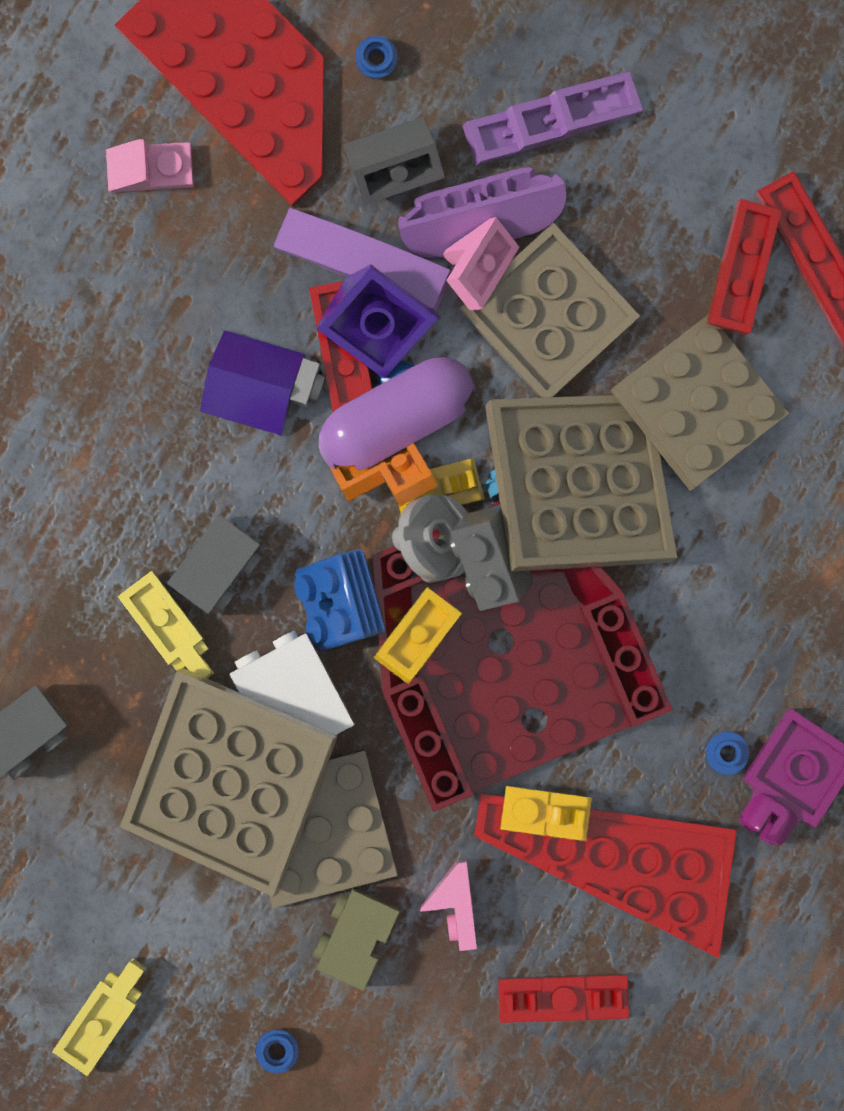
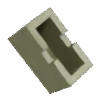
M355 887L352 888L349 896L341 893L331 914V917L338 920L332 935L323 932L313 954L314 957L320 959L316 970L364 991L379 956L373 953L372 950L377 940L386 943L400 908Z

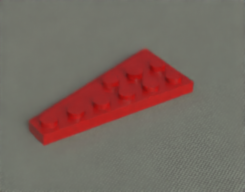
M480 793L475 837L719 958L736 829L590 808L586 841L501 830L504 796Z

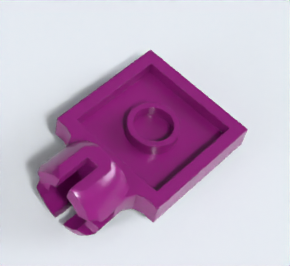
M788 708L741 779L752 789V797L740 814L739 822L750 833L753 830L758 833L768 817H770L761 831L759 839L774 846H780L785 843L794 827L800 822L816 828L844 785V743L793 709Z

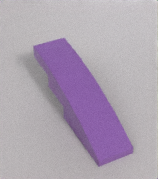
M627 71L555 90L547 97L510 106L504 112L467 121L462 127L475 165L478 166L598 129L637 115L643 111L631 73Z
M289 208L273 246L282 253L314 263L321 269L344 277H348L371 264L434 311H437L448 285L446 280L452 272L450 269L407 251Z

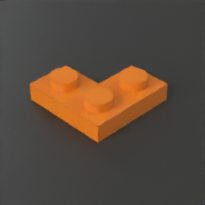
M414 443L377 464L362 470H357L355 465H337L336 469L329 467L347 502L368 493L385 482L399 506L419 498L426 492L438 487Z

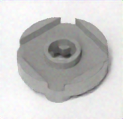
M433 494L425 495L411 501L402 511L399 525L394 529L392 535L393 544L401 551L406 563L427 583L457 577L465 572L461 560L452 551L450 531L467 512L459 502L446 495L441 497ZM432 531H439L438 541L441 547L434 542Z

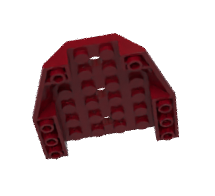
M500 501L491 504L490 507L500 505ZM432 531L434 542L441 547L438 541L439 531ZM395 545L372 555L375 592L386 627L384 633L378 634L379 650L427 587L462 613L409 684L380 663L383 695L433 812L468 798L473 793L673 710L625 596L601 566L530 570L534 583L519 602L479 611L475 598H472L467 591L466 575L461 574L450 579L427 583L409 567L401 551ZM497 629L507 630L513 637V647L506 654H497L489 647V636ZM530 708L541 709L547 718L545 728L538 733L528 732L522 724L523 714Z

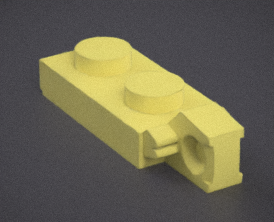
M153 571L149 572L118 596L168 665H172L176 671L187 667L189 671L204 678H209L214 674L201 656L209 649L203 642L205 639Z
M132 958L120 976L110 971L106 978L99 982L52 1052L88 1077L138 1004L137 1000L142 992L134 986L147 967Z

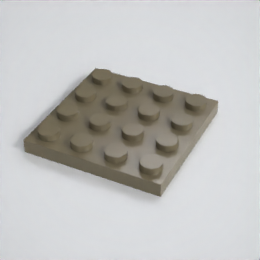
M614 395L491 399L485 405L511 572L670 563L677 558L660 452Z
M181 668L176 671L120 828L274 897L280 891L338 736Z

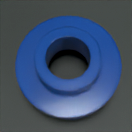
M372 36L359 44L355 60L359 71L363 75L371 79H382L394 71L398 55L394 44L390 40L381 36ZM379 52L385 57L383 63L380 65L371 64L368 59L372 53Z
M718 733L707 744V762L713 770L720 774H735L741 771L748 762V745L736 733ZM726 745H731L735 749V757L729 762H725L720 756L721 749Z
M270 1030L260 1037L256 1045V1058L260 1066L268 1072H286L297 1061L299 1055L298 1043L293 1035L285 1030ZM274 1043L282 1044L286 1050L285 1055L281 1058H274L270 1054V1046Z

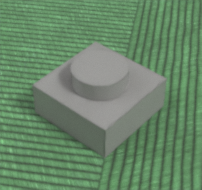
M303 358L290 397L292 404L308 409L311 399L319 400L326 380L325 376L319 375L321 371L320 363Z

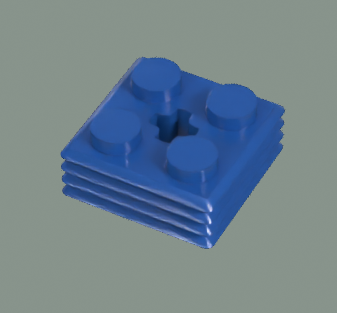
M362 549L337 554L296 570L295 593L305 607L308 618L306 623L307 635L315 643L318 651L321 652L384 633L386 627L365 553Z

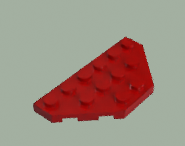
M139 0L114 24L115 28L292 208L323 179L324 57L268 0Z

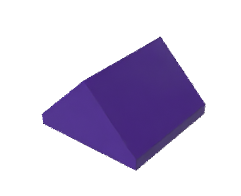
M370 264L344 279L318 323L317 330L382 378H385L438 319V314Z
M224 330L208 365L200 412L282 436L292 403L290 397L303 358L305 359L306 354Z

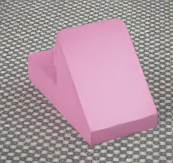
M138 139L106 149L109 193L194 187L190 142L147 145L145 139Z
M497 217L488 219L447 248L443 253L445 259L453 267L446 281L469 310L483 309L520 248Z
M466 859L457 860L420 906V911L455 908L454 915H447L450 941L458 940L460 951L477 949Z

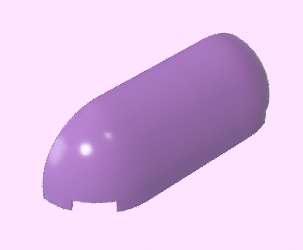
M520 168L434 191L415 199L416 207L410 210L405 217H399L398 227L405 246L413 253L426 258H445L443 253L447 248L490 218L497 217L513 239L534 234L548 227L561 214L566 202L565 183L557 174L551 178L535 174L534 168Z
M446 357L432 358L413 366L344 404L327 418L321 428L318 446L323 460L333 469H336L337 465H355L357 470H362L377 464L453 422L466 411L464 404L471 392L476 390L472 376L468 369L455 359Z

